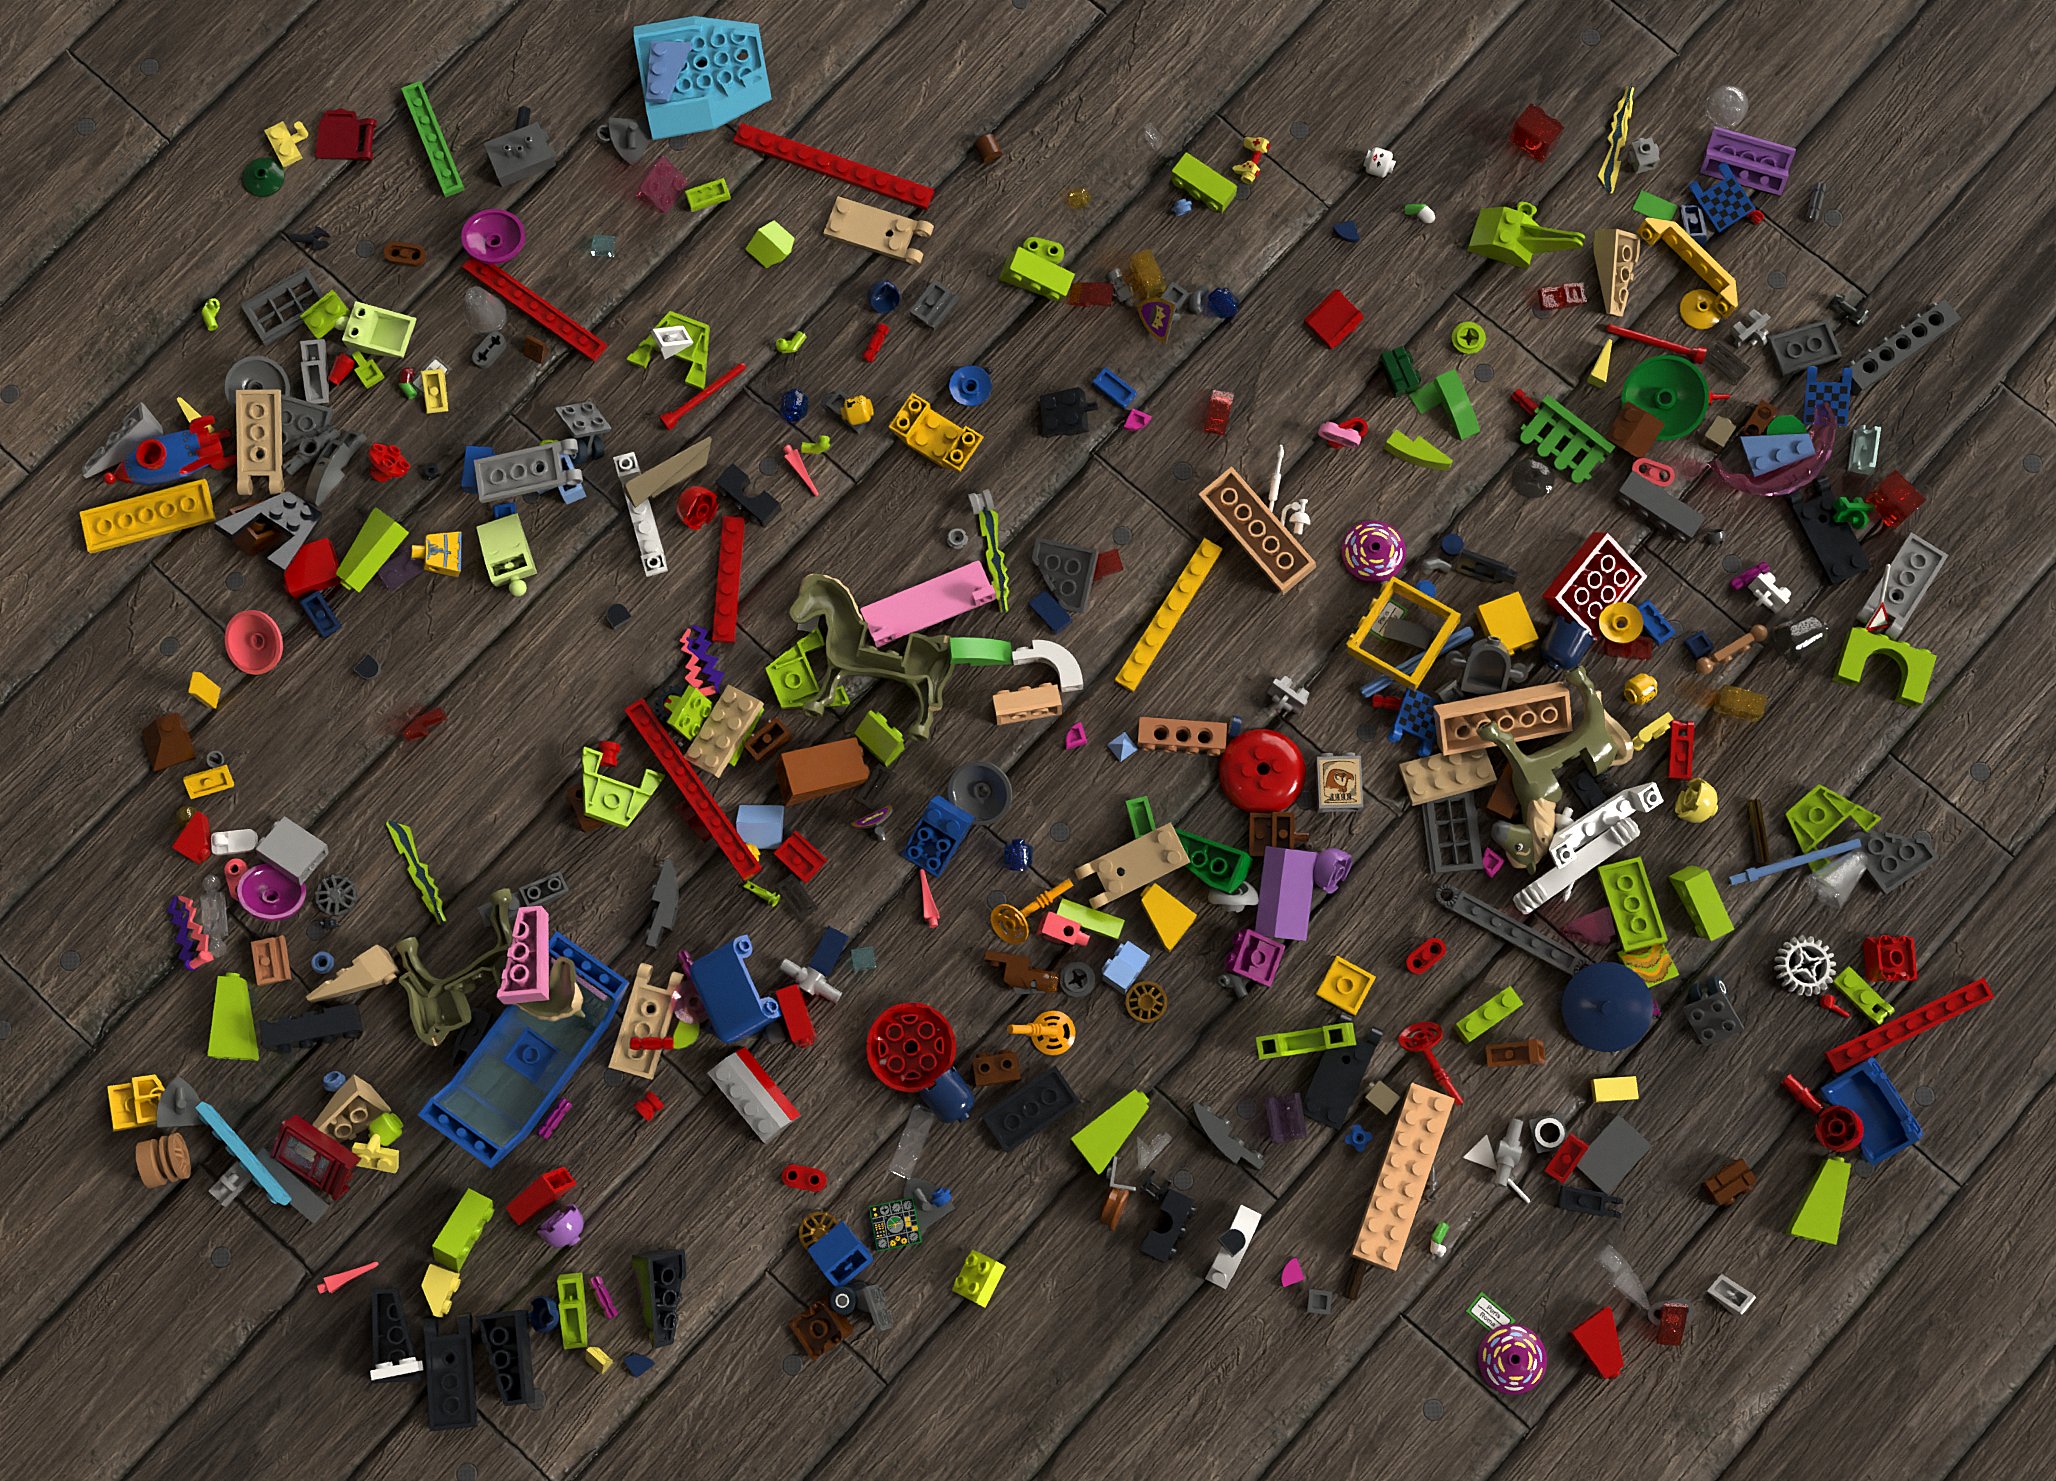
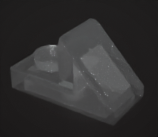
M1167 1132L1163 1136L1159 1133L1150 1142L1153 1145L1151 1148L1137 1136V1165L1140 1172L1172 1140V1137Z

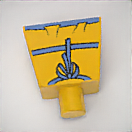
M461 532L426 535L424 546L412 545L411 558L424 559L423 569L426 571L458 577L461 572Z

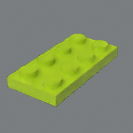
M1641 857L1598 867L1599 879L1623 953L1667 942L1668 939Z

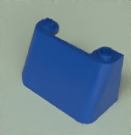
M747 934L735 938L698 959L689 968L690 976L718 1038L724 1043H732L756 1035L783 1016L776 1000L770 997L760 999L743 959L749 957L753 950Z
M1872 1056L1821 1087L1823 1091L1821 1096L1827 1104L1831 1103L1833 1106L1847 1107L1854 1111L1862 1120L1864 1132L1863 1138L1860 1141L1862 1150L1859 1153L1866 1163L1869 1162L1872 1167L1919 1141L1923 1135L1920 1125L1879 1063Z

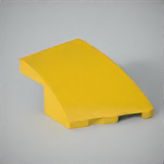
M156 1075L134 1077L131 1083L107 1086L113 1132L157 1123V1107L165 1089Z

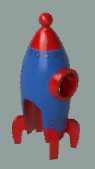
M213 415L195 418L190 422L189 430L170 433L143 441L119 464L115 473L107 472L103 476V480L106 484H113L116 480L136 485H157L186 477L208 465L217 470L228 468L237 463V455L223 457L220 439L232 435L231 430L228 428L209 434V429L206 426L215 423Z

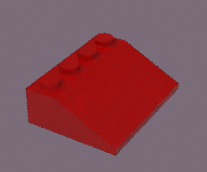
M1593 532L1541 597L1558 614L1565 617L1570 623L1575 621L1589 630L1588 636H1595L1593 641H1596L1602 634L1599 627V618L1602 611L1610 604L1627 602L1646 579L1647 575L1608 533Z

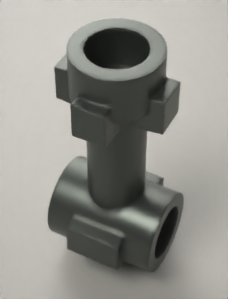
M1836 293L1829 302L1832 305L1831 307L1835 310L1839 307L1851 317L1848 321L1855 327L1863 325L1868 319L1869 311L1862 306L1855 309L1844 301L1845 295Z

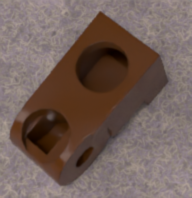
M1762 399L1739 434L1741 436H1759L1775 416L1778 409Z

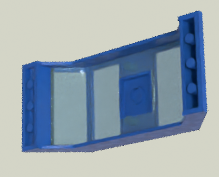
M557 931L549 940V976L553 963L559 957H567L574 962L577 985L583 997L581 1010L586 1017L581 1018L572 1015L553 1022L539 1020L537 1017L520 1010L517 1005L509 1004L453 1080L434 1097H431L418 1114L419 1117L490 1168H493L530 1134L609 1027L629 985L626 979Z

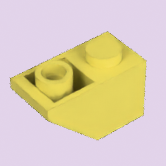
M430 1264L421 1286L433 1315L443 1317L444 1314H448L451 1308L452 1301H450L452 1293L456 1292L461 1280L458 1279L460 1273Z

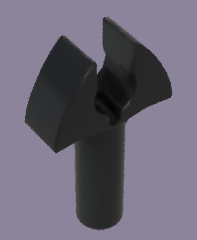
M315 226V232L312 234L291 233L289 236L291 242L312 243L315 251L322 250L330 245L328 241L317 240L320 237H330L324 229Z

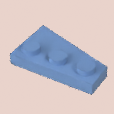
M651 41L646 91L647 102H669L677 84V78L681 69L686 64L685 60L693 48L692 42Z
M1807 433L1739 437L1753 477L1816 454L1810 435Z

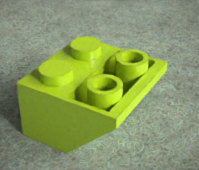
M870 710L854 732V735L863 746L887 767L905 749L903 735L895 727L891 729L882 714L879 712L875 714Z

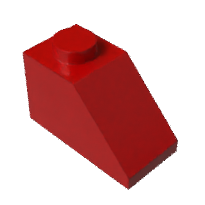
M196 811L172 848L198 864H201L202 861L209 857L212 845L208 817Z

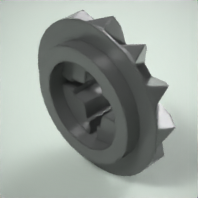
M1070 963L1064 967L1060 974L1061 988L1067 995L1076 998L1086 996L1095 985V974L1091 967L1085 963ZM1073 971L1075 972V974H1077L1078 977L1086 975V977H1084V979L1081 980L1082 988H1080V986H1078L1077 983L1069 985V983H1071V981L1074 979Z

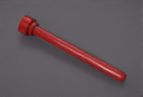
M1608 324L1605 328L1609 333L1689 356L1694 363L1701 365L1707 348L1701 346L1689 348L1612 324Z
M740 363L673 413L670 411L661 415L659 419L668 431L673 429L680 417L746 369L745 364Z

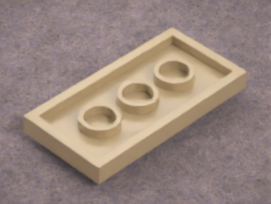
M728 685L684 757L687 762L719 778L764 703Z
M1486 748L1445 756L1443 753L1399 764V770L1412 806L1497 783Z

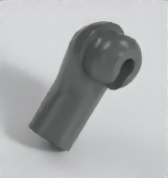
M1222 973L1218 976V984L1234 989L1238 999L1248 995L1239 976L1230 973Z

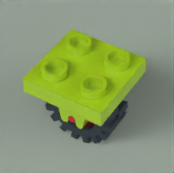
M675 685V688L668 686L669 691L663 689L664 694L661 695L659 693L657 696L660 700H655L657 705L654 707V710L657 712L656 715L665 724L673 727L685 739L693 741L695 736L698 735L706 717L710 715L714 704L695 687L690 685L687 689L679 685Z

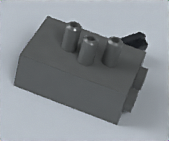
M526 106L519 107L515 131L484 143L502 187L556 166L553 158L557 156L553 146L548 147L546 141L549 140L546 129H541L538 122L529 125L531 109Z

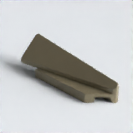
M707 437L625 483L623 492L634 508L638 507L648 497H651L653 500L706 468L712 441L711 437Z

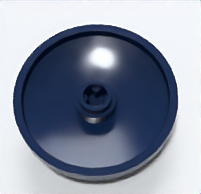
M1598 962L1582 968L1569 980L1563 992L1561 1010L1566 1027L1578 1042L1596 1051L1616 1052L1632 1046L1646 1033L1652 1020L1653 1001L1648 986L1635 971L1614 962Z

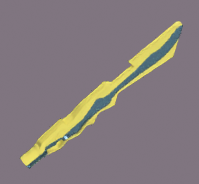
M1631 86L1626 87L1623 99L1617 104L1618 110L1613 114L1614 122L1611 123L1613 131L1607 138L1612 146L1598 174L1599 179L1610 194L1614 192L1621 161H1617L1620 148L1625 146L1628 130L1627 120L1631 118L1632 95L1634 88Z

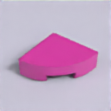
M1132 408L1123 429L1129 431L1140 430L1150 422L1152 416Z
M1081 722L1075 724L1069 730L1065 742L1066 750L1087 744Z
M1488 847L1483 853L1484 872L1491 879L1505 860Z
M1297 1258L1290 1260L1283 1269L1281 1277L1283 1287L1304 1280Z

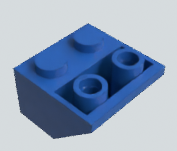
M843 1220L807 1249L824 1275L836 1288L847 1284L874 1261L871 1252Z

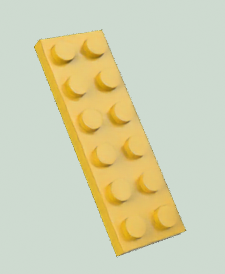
M206 479L80 512L87 550L90 554L216 521Z

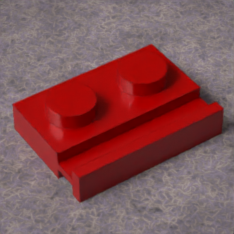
M796 830L774 852V855L805 884L828 862Z

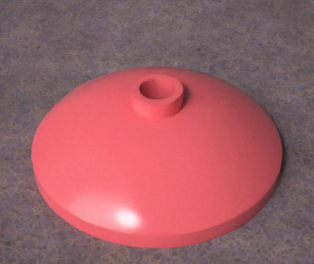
M257 610L242 611L229 621L225 631L226 651L231 661L240 670L248 674L258 675L269 672L278 664L283 651L282 636L276 623L267 614Z

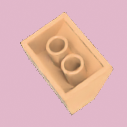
M1044 683L1039 685V688L1031 689L1029 686L1021 687L1016 692L1003 690L997 692V695H993L997 725L1062 715V704L1058 686L1052 685V683Z

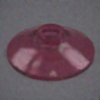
M686 980L679 984L671 998V1005L675 1015L683 1022L689 1024H698L707 1020L709 1016L693 980ZM691 998L698 999L696 1006L690 1005Z

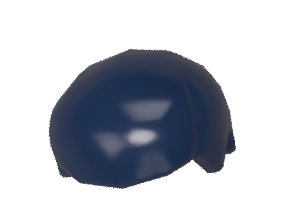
M880 280L869 289L867 300L877 313H889L899 305L901 293L892 282Z
M537 1296L530 1302L533 1310L528 1316L536 1332L548 1333L556 1327L559 1321V1306L551 1298Z

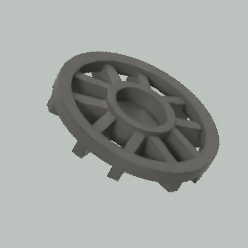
M330 875L323 879L315 892L318 907L324 913L331 916H341L348 913L357 901L355 884L349 878L342 875ZM336 879H343L339 884H337ZM332 880L334 887L330 888L327 882ZM348 882L350 885L343 890L342 887ZM324 885H325L327 891H321V889H322V887H323ZM351 889L353 890V897L346 895ZM320 895H327V898L320 900ZM345 898L352 900L350 905L344 903ZM328 902L327 908L325 909L322 906V904ZM332 904H335V912L330 911ZM340 904L347 907L345 910L339 912Z

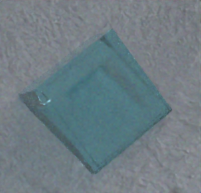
M594 235L591 245L592 255L614 257L616 237Z
M873 946L851 950L855 972L877 968Z

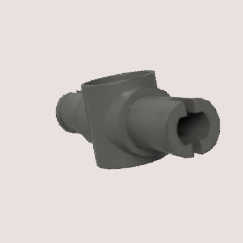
M331 424L318 437L314 436L313 438L302 440L299 450L296 451L297 454L282 466L292 476L305 464L315 463L331 439L335 440L341 434ZM316 447L314 452L308 454L310 448Z

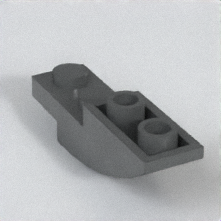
M350 429L341 441L331 439L318 457L309 476L304 495L306 503L319 506L326 500L327 495L340 484L341 479L345 476L340 469L349 462V459L356 451L361 449L362 444L367 439L363 433Z
M668 858L665 859L664 863L660 864L658 883H654L651 889L650 896H652L654 903L659 904V907L654 908L652 913V920L654 921L652 927L647 929L644 938L647 941L646 945L656 950L659 947L664 929L673 931L678 912L679 889L677 874L673 862Z
M561 872L519 888V891L511 893L512 900L508 909L509 922L517 918L519 908L543 907L568 893L569 890ZM491 902L477 907L486 929L493 927L489 919L493 909Z
M1195 1102L1192 1107L1195 1117L1212 1145L1232 1164L1236 1165L1241 1158L1259 1171L1265 1163L1261 1160L1263 1156L1254 1149L1249 1151L1244 1148V1142L1233 1135L1232 1138L1228 1136L1233 1129L1229 1126L1231 1122L1222 1115L1216 1117L1211 1113L1213 1109L1203 1102L1199 1105Z

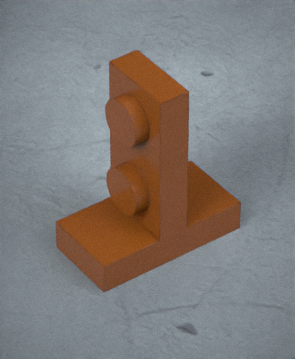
M1529 1039L1527 1042L1486 1045L1488 1068L1533 1064L1536 1066L1546 1065L1544 1043L1538 1039Z

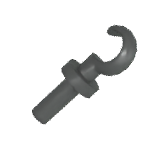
M1435 1166L1431 1167L1429 1181H1426L1429 1189L1426 1190L1425 1197L1430 1202L1437 1200V1196L1434 1199L1429 1198V1193L1435 1191V1185H1438V1181H1435Z

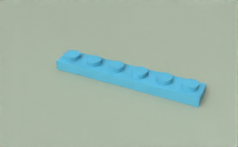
M201 1102L195 1108L200 1113L199 1118L206 1125H211L214 1129L212 1131L213 1135L227 1144L225 1148L232 1156H237L241 1160L239 1165L246 1172L250 1171L254 1175L252 1180L260 1188L264 1187L267 1190L266 1196L274 1204L278 1202L286 1206L292 1198L218 1112L205 1102Z

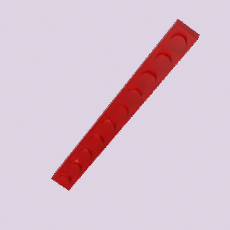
M740 123L733 140L735 145L924 210L928 209L934 195L933 188L744 123Z
M641 698L624 709L629 719L742 880L746 881L763 870L644 699Z

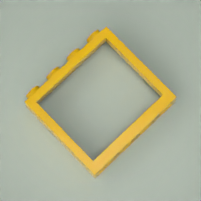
M1393 576L1389 582L1386 581L1382 585L1380 597L1378 599L1374 598L1369 606L1371 611L1367 617L1363 616L1357 625L1359 629L1356 634L1352 633L1346 643L1348 645L1347 653L1415 692L1460 622L1461 614ZM1394 592L1446 621L1411 677L1359 648Z

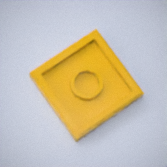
M1336 956L1315 995L1355 1016L1376 976Z

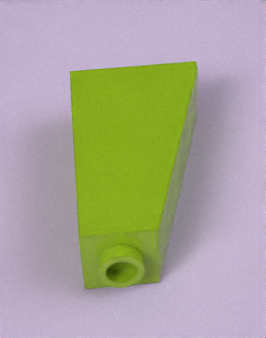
M375 507L335 573L342 579L339 583L349 591L353 587L360 593L409 532Z
M226 973V976H218L208 1056L217 1059L258 1061L259 1054L247 981L240 978V974Z
M1134 1089L1071 1138L1073 1144L1098 1176L1104 1171L1148 1110L1149 1106L1147 1103L1149 1099L1142 1091L1138 1093Z
M1836 1156L1822 1160L1786 1229L1785 1235L1829 1246L1837 1244L1851 1164L1844 1163L1843 1158Z

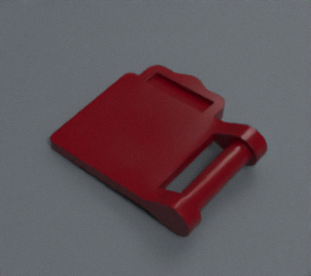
M342 108L326 111L324 119L319 121L316 157L318 159L373 161V153L371 152L374 128L377 127V120L372 118L357 120L358 117L354 111H346ZM360 127H365L363 151L358 152Z

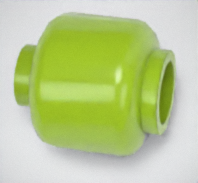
M382 1113L369 1124L370 1133L368 1136L371 1139L372 1135L378 1134L380 1136V1144L382 1146H389L401 1136L403 1124L394 1113Z

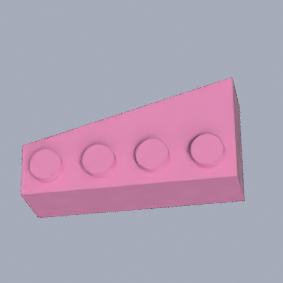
M542 906L522 907L518 910L512 934L511 948L508 949L506 968L505 970L503 969L501 977L503 979L501 988L498 989L497 998L503 1004L549 1000L548 913Z

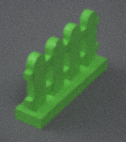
M1547 394L1540 404L1543 408L1537 407L1534 411L1537 415L1528 426L1523 424L1520 428L1523 431L1520 441L1523 444H1530L1533 440L1539 443L1537 454L1540 457H1547L1550 453L1557 458L1554 461L1555 469L1561 471L1569 466L1574 470L1571 474L1573 483L1579 484L1584 479L1588 481L1592 477L1588 473L1597 462L1602 464L1605 460L1602 456L1606 455L1608 457L1616 446ZM1552 416H1555V417H1556L1557 419H1559L1560 421H1559V422H1556V421H1555L1553 418H1551V417H1552ZM1548 423L1554 428L1543 439L1538 433ZM1569 429H1572V430H1573L1574 432H1576L1577 434H1576V435H1573V434H1572L1571 432H1569L1568 430H1569ZM1565 436L1571 441L1560 452L1554 447ZM1586 442H1589V443H1590L1591 445H1593L1594 447H1593V448H1590V447H1589L1588 445H1586L1585 443H1586ZM1582 449L1587 455L1579 465H1576L1571 460Z

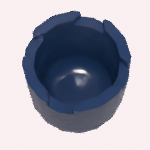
M1557 616L1540 648L1542 657L1547 661L1546 665L1555 671H1558L1559 668L1569 670L1575 667L1595 639V636H1588L1589 630L1575 621H1572L1571 624L1564 622L1565 617Z
M954 1066L934 1081L936 1083L935 1086L929 1089L925 1087L918 1092V1095L935 1116L946 1124L957 1120L961 1123L970 1116L968 1111H970L975 1102L973 1093Z

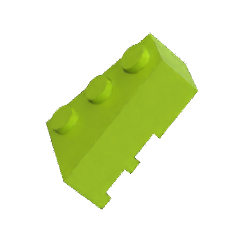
M1018 247L1007 257L998 280L1046 296L1052 301H1061L1066 297L1075 274Z
M1690 865L1668 876L1696 925V932L1701 938L1713 941L1734 930L1708 870Z
M468 1188L432 1245L435 1261L459 1273L475 1241L480 1237L485 1222H488L494 1213L491 1199Z

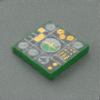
M914 1197L869 1206L877 1252L922 1243Z

